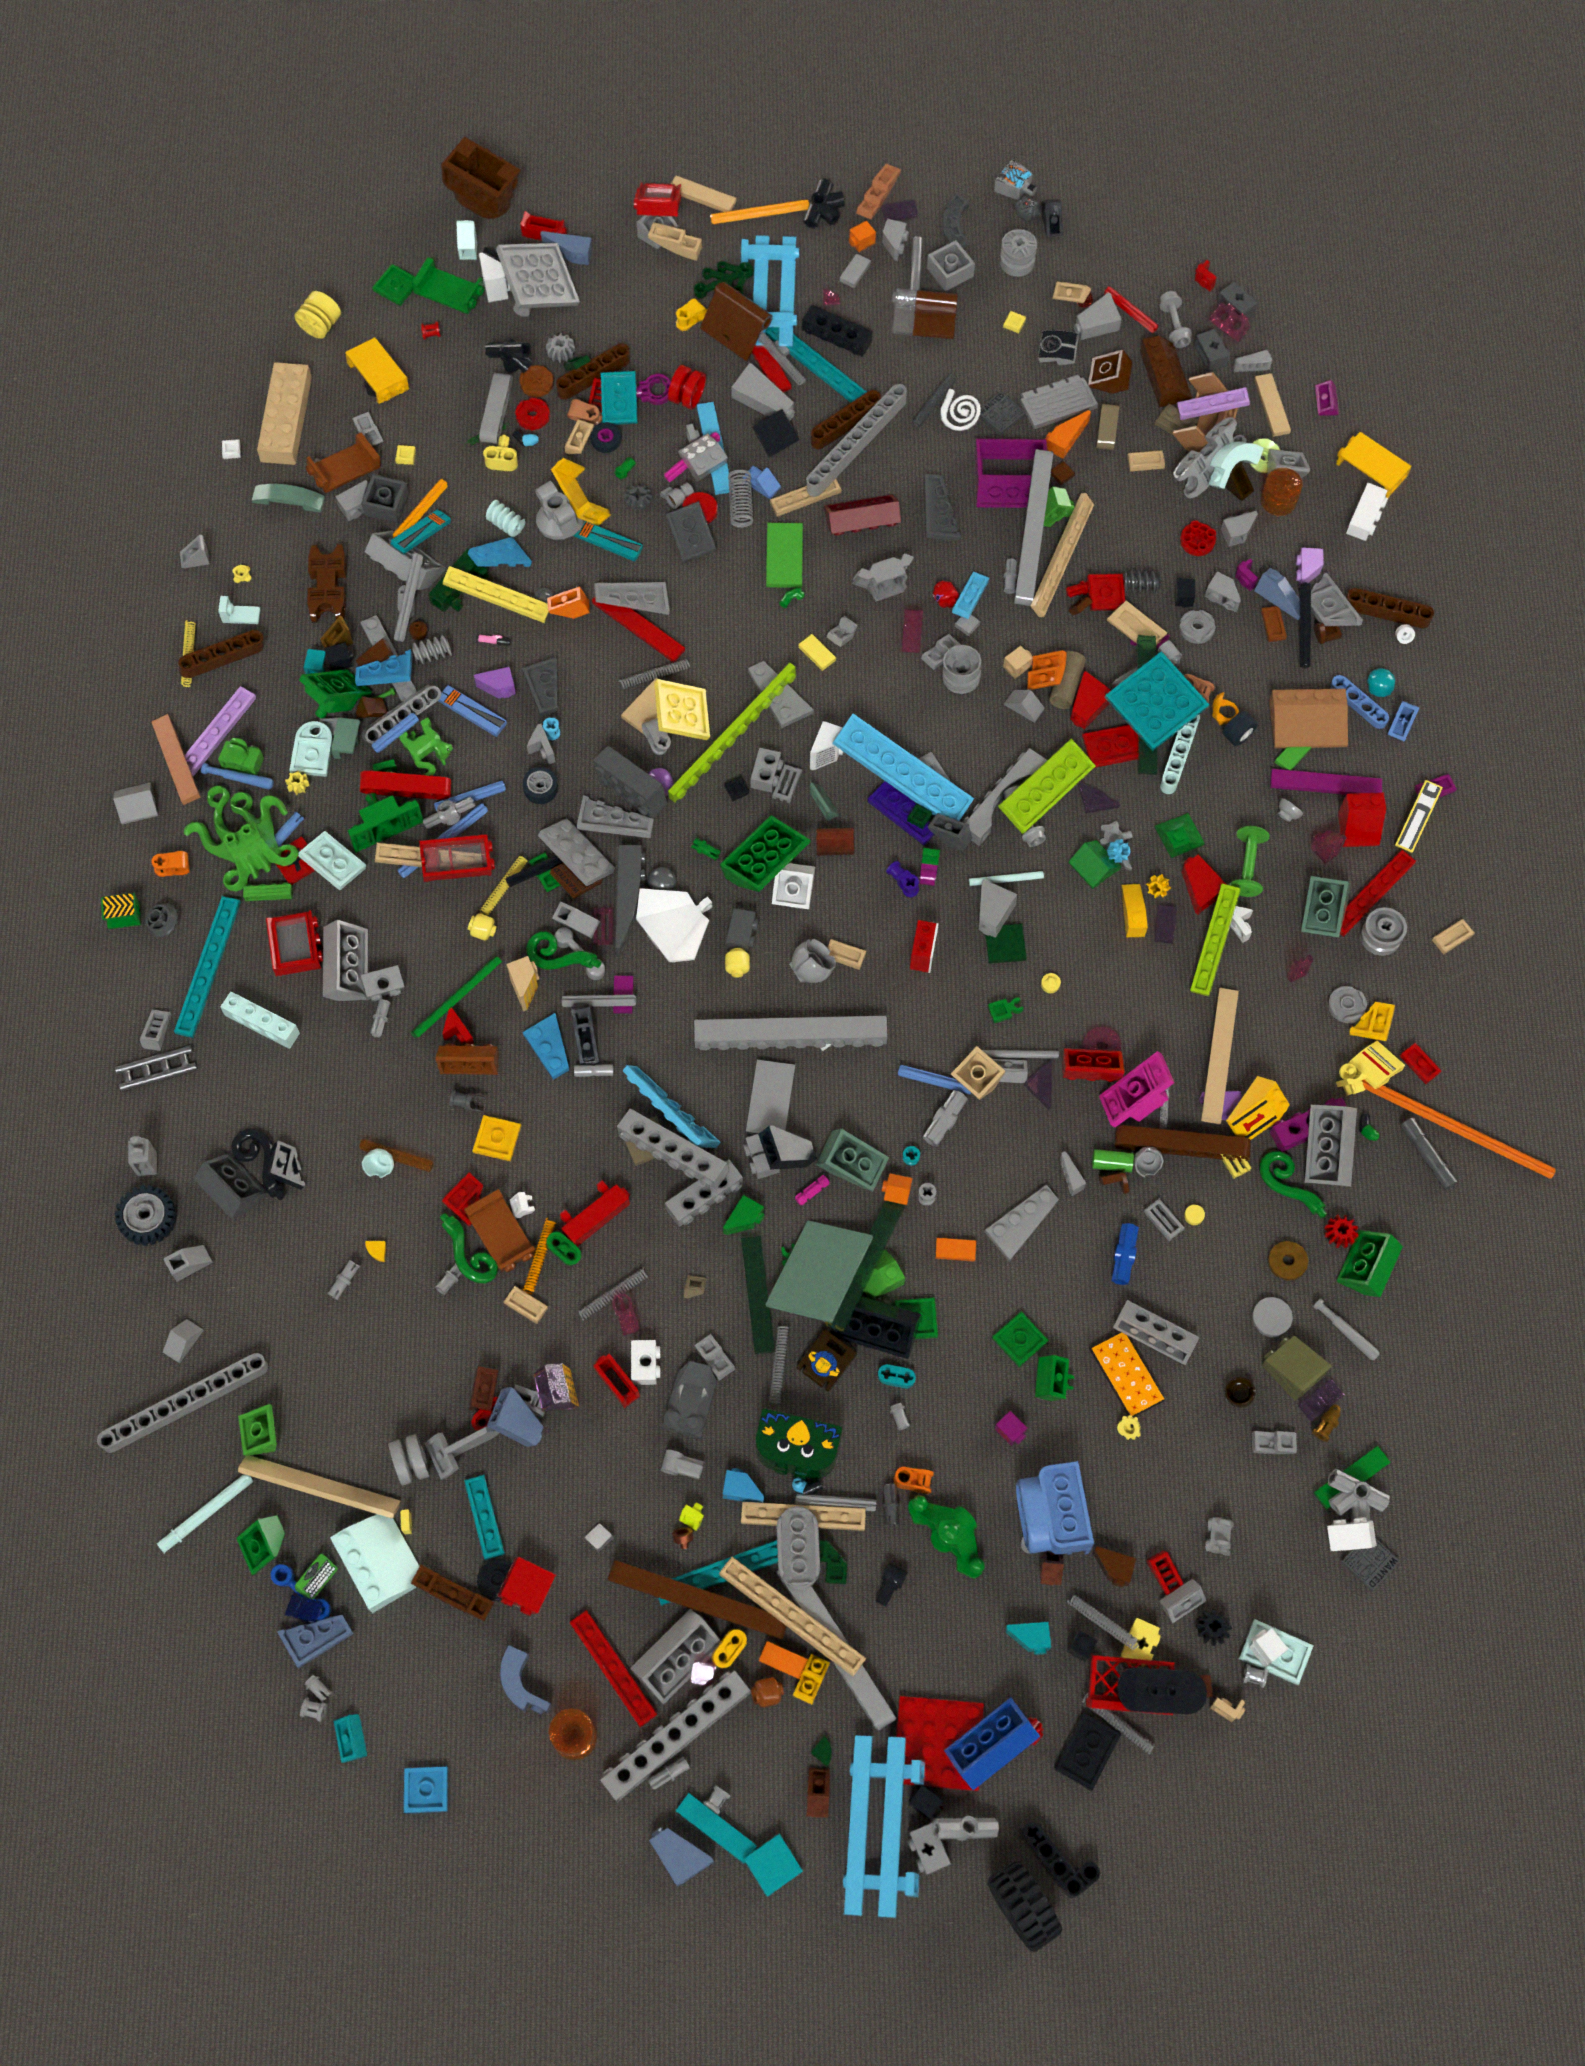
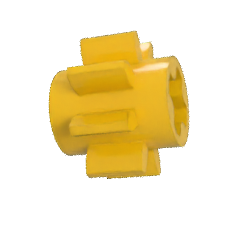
M1163 874L1158 877L1152 876L1150 878L1151 881L1146 884L1149 886L1148 893L1154 895V898L1160 895L1162 897L1166 896V891L1171 889L1169 879L1164 878Z

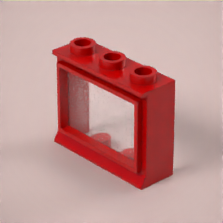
M641 182L634 198V209H637V215L678 217L679 204L681 202V184L675 186V184L645 183L643 185V182Z
M311 910L309 912L266 918L272 968L276 976L321 969L320 962L323 961L322 950L318 949V944H321L320 934L316 933V927H319L317 916H313Z

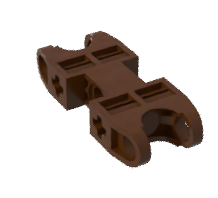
M337 544L334 551L327 555L320 553L318 545H311L308 556V572L310 579H317V588H308L307 603L312 623L318 622L321 614L326 611L333 612L336 619L339 616H342L344 619L346 593L344 586L337 587L338 578H346L347 562L343 545Z

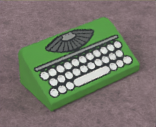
M321 1553L295 1584V1590L310 1601H313L338 1568Z

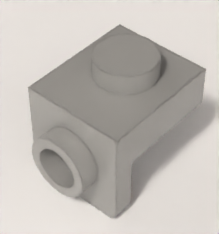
M843 616L839 625L828 632L827 638L841 647L853 639L857 624Z

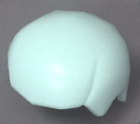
M374 1149L364 1157L362 1168L370 1177L373 1175H377L380 1178L385 1177L394 1168L393 1156L384 1149Z

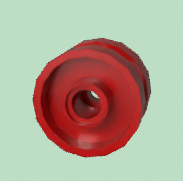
M680 365L672 377L668 390V400L675 404L682 402L683 407L691 410L695 409L705 388L706 374L697 370L692 372L690 367Z

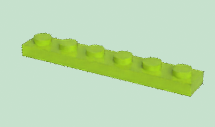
M1226 884L1221 885L1190 989L1193 993L1210 996L1241 888Z

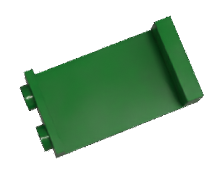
M427 257L412 281L415 294L469 314L471 309L475 308L479 296L483 295L485 289L482 278L479 277L476 283H472L435 268L434 259Z

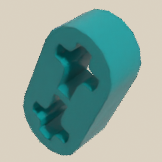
M883 1365L878 1370V1379L885 1385L911 1388L916 1380L915 1373L908 1368ZM886 1370H889V1373L891 1375H895L896 1377L889 1376L888 1379H885L884 1375L881 1373H885ZM905 1374H909V1378L912 1380L904 1383V1379L898 1378V1376L905 1377Z

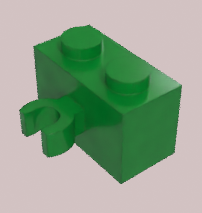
M1056 1355L1039 1357L1035 1390L1036 1398L1048 1401L1066 1399V1390L1073 1389V1386H1069L1067 1381L1074 1379L1073 1375L1068 1374L1069 1359Z

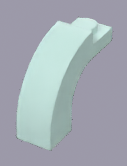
M1232 442L1225 445L1216 453L1211 461L1210 466L1215 467L1208 485L1224 489L1232 468L1240 461L1258 465L1264 448L1246 442Z

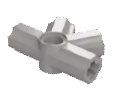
M1334 1469L1328 1477L1327 1485L1340 1491L1329 1500V1505L1339 1516L1350 1509L1351 1522H1354L1355 1518L1366 1517V1521H1370L1369 1506L1383 1512L1389 1504V1495L1338 1469ZM1360 1485L1361 1491H1360V1493L1357 1495V1494H1356V1489H1357V1487Z

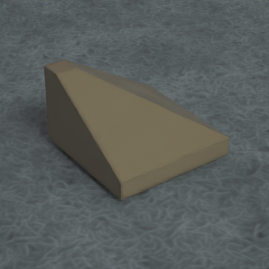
M687 1275L684 1298L704 1294L707 1278Z

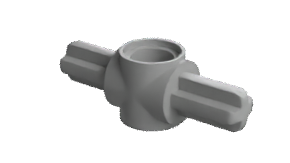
M469 797L458 803L451 802L450 800L444 801L438 806L437 813L423 819V823L426 828H431L441 822L453 825L460 820L462 812L475 806L474 800Z

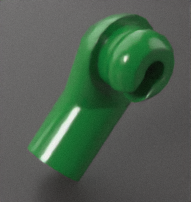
M798 587L787 591L779 605L787 608L793 598L796 597L797 600H800L805 596V593Z

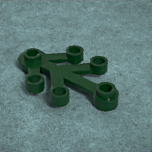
M720 261L717 263L718 271L710 268H704L702 271V277L705 280L717 278L718 280L707 285L704 283L695 284L694 295L699 299H703L707 292L715 289L717 284L726 282L732 286L733 281L738 278V284L734 289L744 294L743 287L745 281L753 276L754 269L747 262L736 266ZM728 270V271H731V272H734V273H732V274H727V273H725V272Z

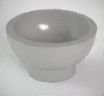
M1284 798L1280 800L1278 815L1285 821L1290 823L1292 819H1299L1303 816V812L1294 804Z

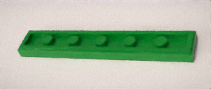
M499 957L492 958L414 1028L410 1034L414 1038L420 1037L502 963Z

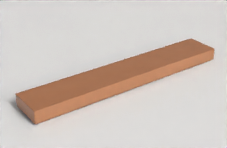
M167 714L152 721L151 723L181 802L185 805L200 798L201 796L170 716Z

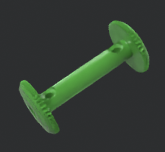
M1245 826L1237 831V838L1247 842L1242 879L1230 883V886L1241 888L1239 896L1254 897L1263 891L1262 885L1253 881L1257 844L1268 841L1270 836L1261 827Z

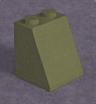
M1294 1335L1291 1339L1286 1337L1278 1344L1280 1348L1277 1351L1271 1350L1263 1357L1265 1361L1262 1366L1294 1401H1297L1320 1381L1332 1366Z

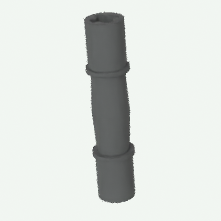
M1414 1117L1403 1122L1400 1125L1410 1139L1411 1144L1415 1145L1424 1161L1431 1168L1432 1174L1435 1175L1444 1190L1457 1184L1458 1181L1448 1168V1164H1444L1434 1146L1426 1138L1427 1134L1423 1132Z

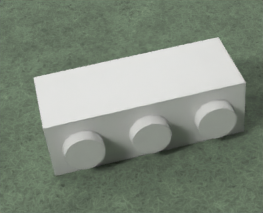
M1367 483L1346 534L1364 541L1367 540L1368 535H1373L1376 525L1373 524L1380 519L1382 512L1379 510L1381 507L1384 508L1388 498L1385 496L1388 490Z

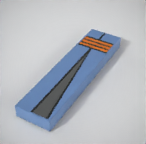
M449 685L442 691L441 697L438 700L441 704L495 737L507 725L505 719Z

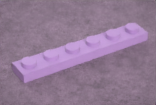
M240 686L185 754L193 777L255 701V694Z

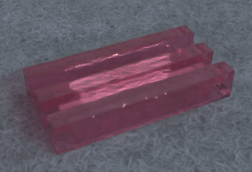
M594 908L595 919L598 920V914H601V940H598L597 927L593 935L594 945H613V908ZM605 914H609V940H605Z
M1310 954L1306 956V959L1303 957L1299 962L1297 960L1293 962L1287 975L1290 982L1307 975L1313 962Z

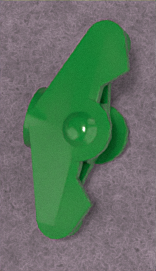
M916 1496L911 1499L907 1507L914 1524L927 1525L932 1530L930 1539L933 1547L939 1552H952L956 1556V1571L970 1578L979 1577L985 1568V1563L978 1556L974 1534L977 1523L973 1516L960 1506L952 1509L928 1503L924 1496Z

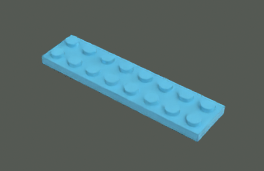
M855 714L851 715L832 743L914 802L933 812L934 816L938 813L960 821L974 800L973 797Z

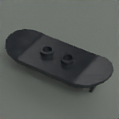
M1134 1667L1125 1669L1118 1679L1117 1689L1120 1701L1127 1710L1132 1712L1192 1714L1202 1709L1207 1699V1689L1204 1681L1196 1673L1190 1671Z

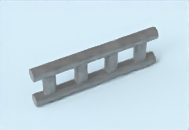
M191 1045L115 1067L116 1074L123 1073L125 1083L119 1084L121 1092L197 1070L195 1062L189 1064L187 1054L193 1053ZM180 1057L182 1066L170 1069L168 1060ZM161 1062L163 1072L151 1075L149 1065ZM142 1067L144 1077L132 1080L130 1071Z

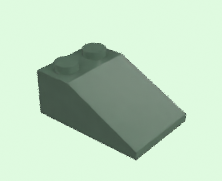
M1311 876L1301 932L1339 938L1351 887L1348 881Z
M838 1129L832 1130L816 1165L839 1178L873 1192L889 1157L845 1130Z

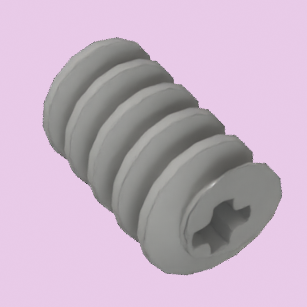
M443 635L440 636V641L434 637L433 643L427 639L426 645L422 641L419 642V647L415 643L412 644V651L417 666L418 660L425 664V658L432 662V656L436 660H439V654L446 658V652L452 656L448 640Z

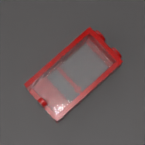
M487 834L419 841L424 882L485 875L491 876L492 869H495L494 858H490L489 853L493 851L492 841H488Z

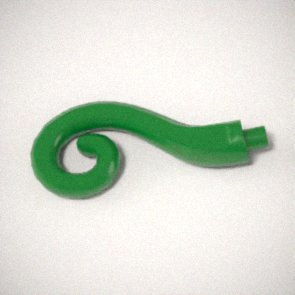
M537 932L528 940L526 947L527 956L531 962L534 961L535 965L541 969H559L572 964H580L590 969L601 966V961L597 960V955L587 951H575L553 960L541 958L537 954V945L540 941H549V946L540 950L543 956H551L557 950V939L550 932Z
M1271 1151L1265 1154L1259 1165L1260 1174L1265 1184L1281 1195L1301 1201L1313 1215L1318 1214L1321 1219L1327 1215L1324 1210L1326 1205L1317 1195L1305 1189L1282 1184L1272 1176L1269 1169L1270 1164L1273 1161L1280 1160L1286 1164V1169L1275 1168L1273 1173L1280 1179L1291 1177L1295 1170L1293 1159L1282 1151Z
M446 1213L440 1216V1219L444 1222L442 1227L452 1239L454 1259L459 1271L473 1282L483 1284L491 1282L498 1273L497 1262L491 1255L479 1252L471 1257L470 1267L465 1258V1234L461 1224L454 1216L449 1217ZM480 1261L488 1265L489 1269L487 1272H477L480 1268Z

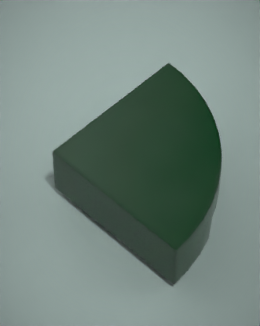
M824 1736L812 1750L811 1754L824 1766L828 1767L832 1757V1749L828 1739Z

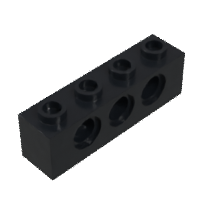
M811 305L802 319V331L809 335L812 334L823 341L830 342L839 348L846 349L855 355L863 357L872 343L873 331L814 305Z

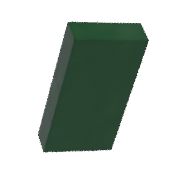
M587 355L576 356L564 363L563 366L566 370H575L590 362V359Z

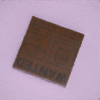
M564 863L550 871L553 878L573 899L600 885L603 879H600L586 886Z

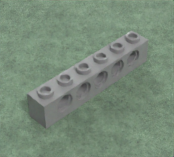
M632 1109L628 1110L617 1125L621 1139L626 1142H633L642 1151H649L658 1160L663 1159L673 1169L679 1168L684 1171L686 1176L700 1180L701 1184L707 1188L717 1189L729 1172L728 1164L725 1161ZM639 1130L643 1131L641 1134H636ZM653 1140H660L657 1143H651ZM669 1149H676L674 1152H668ZM686 1158H692L688 1162L684 1161ZM702 1167H708L705 1171L700 1170Z

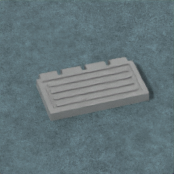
M1077 374L1066 379L1067 383L1065 379L1051 383V388L1049 385L1036 388L1035 393L1033 390L1021 393L1020 403L1033 429L1082 414L1087 410L1096 409L1098 403L1085 378H1080Z

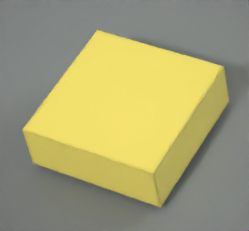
M1010 311L1003 327L1019 333L1026 321V317Z
M398 445L396 464L414 465L415 446Z
M409 1509L401 1510V1530L405 1535L412 1534L411 1512Z

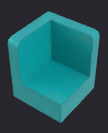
M308 649L303 667L305 674L325 672L323 666L326 657L325 651Z

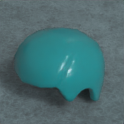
M1379 668L1373 670L1367 679L1369 692L1376 697L1389 696L1395 687L1394 675L1388 669Z

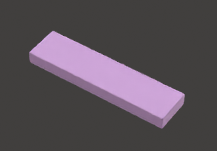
M1246 387L1177 402L1180 420L1250 405Z

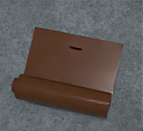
M726 282L719 283L714 289L715 293L700 329L739 357L748 361L761 331L769 327L773 316Z

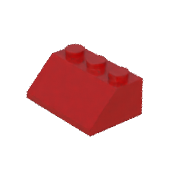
M1064 1048L1063 1078L1070 1080L1119 1081L1124 1075L1122 1051Z

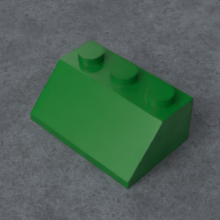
M1359 1230L1358 1237L1355 1239L1336 1281L1363 1295L1381 1297L1403 1246L1392 1234Z

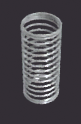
M734 470L728 475L730 521L735 527H747L753 523L751 474L746 470ZM736 473H746L749 475H737L731 478V476ZM740 476H741V477H747V478H745V479H741V478H740V479H733V478H735V477H740ZM736 484H737V485L748 484L747 486H734V485H736ZM735 488H748V489L735 490ZM745 491L748 492V493H737V494L734 493V492H745ZM746 498L749 499V500H739V501H736V500H735V499H746ZM737 502H739V503L749 502L748 504H735V503H737ZM736 506H749V507H747V508H746V507L736 508ZM745 509H748V510H749V511H739V512H738V511H735V510H745ZM737 513H750L748 515H736ZM735 519V520L744 521V520H749V519H751V521H749V522H744V523L736 522V521H733V520Z

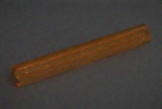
M362 1139L359 1144L360 1150L370 1152L377 1148L384 1149L393 1156L394 1161L430 1172L433 1168V1161L366 1139Z

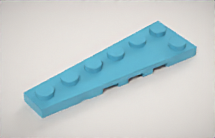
M626 1065L623 1072L627 1075V1079L640 1088L641 1094L652 1100V1105L660 1109L664 1113V1117L668 1121L673 1122L681 1134L689 1138V1142L698 1147H718L721 1142L704 1126L696 1125L693 1122L695 1118L692 1115L679 1110L681 1105L672 1099H667L668 1094L638 1066Z

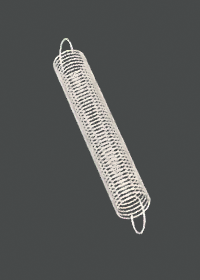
M1168 1087V1088H1167V1096H1168V1098H1169V1092H1168V1091H1169V1087ZM1168 1100L1161 1107V1109L1166 1110V1115L1160 1110L1161 1129L1167 1128ZM1161 1119H1162L1163 1121L1165 1120V1123H1166L1165 1126H1164V1124H1161Z

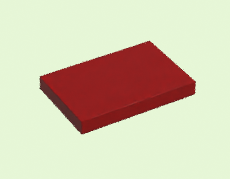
M1130 725L1082 734L1087 756L1095 764L1094 768L1145 757L1140 736Z

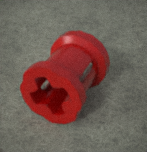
M438 321L435 324H421L423 340L432 336L440 337Z

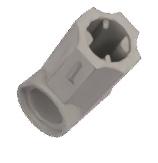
M666 1450L660 1470L667 1474H680L699 1480L704 1461L685 1457L677 1451Z

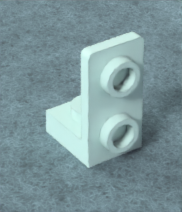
M220 596L218 612L222 623H259V607L233 606L228 596Z

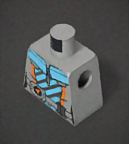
M1012 159L996 178L994 191L1018 200L1024 193L1033 196L1037 187L1031 184L1032 173Z

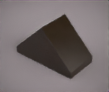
M1240 461L1232 468L1225 488L1240 501H1243L1254 492V488Z

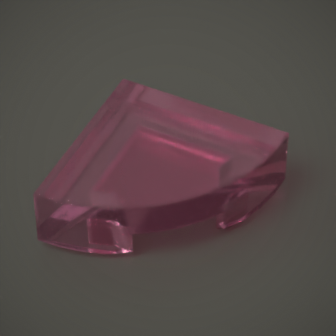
M823 289V305L840 304L838 294L832 293L831 290Z

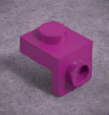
M1251 558L1237 566L1235 576L1240 584L1249 591L1255 588L1258 577L1250 571L1253 562Z

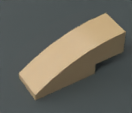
M653 222L648 234L649 239L665 249L697 261L702 249V239L688 236L685 230Z

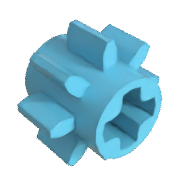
M1123 839L1110 842V846L1107 849L1109 859H1114L1115 863H1122V860H1128L1127 857L1130 854L1128 843H1123Z

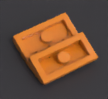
M1061 650L1033 656L1032 671L1028 672L1027 689L1034 690L1059 685L1065 670L1067 652Z

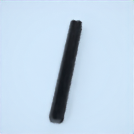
M1304 582L1300 585V667L1308 668L1311 666V584Z

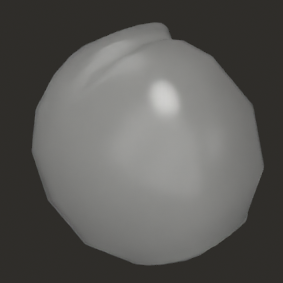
M1144 1147L1136 1152L1133 1162L1136 1172L1145 1177L1147 1175L1154 1176L1162 1168L1164 1160L1161 1152L1156 1148Z

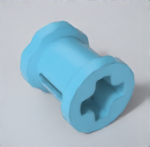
M555 718L545 719L543 721V729L548 740L558 739L560 737L558 720Z

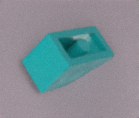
M1049 1622L1007 1625L1005 1628V1632L1028 1652H1034V1655L1047 1654L1046 1651L1051 1649Z

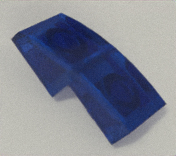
M292 1595L284 1615L315 1623L321 1614L323 1602Z

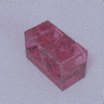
M1221 303L1209 320L1239 343L1251 327L1248 322L1249 318L1242 313L1240 315L1235 313L1236 309L1229 303L1227 305ZM1228 313L1227 319L1221 320L1222 314ZM1236 323H1242L1240 329L1234 330Z

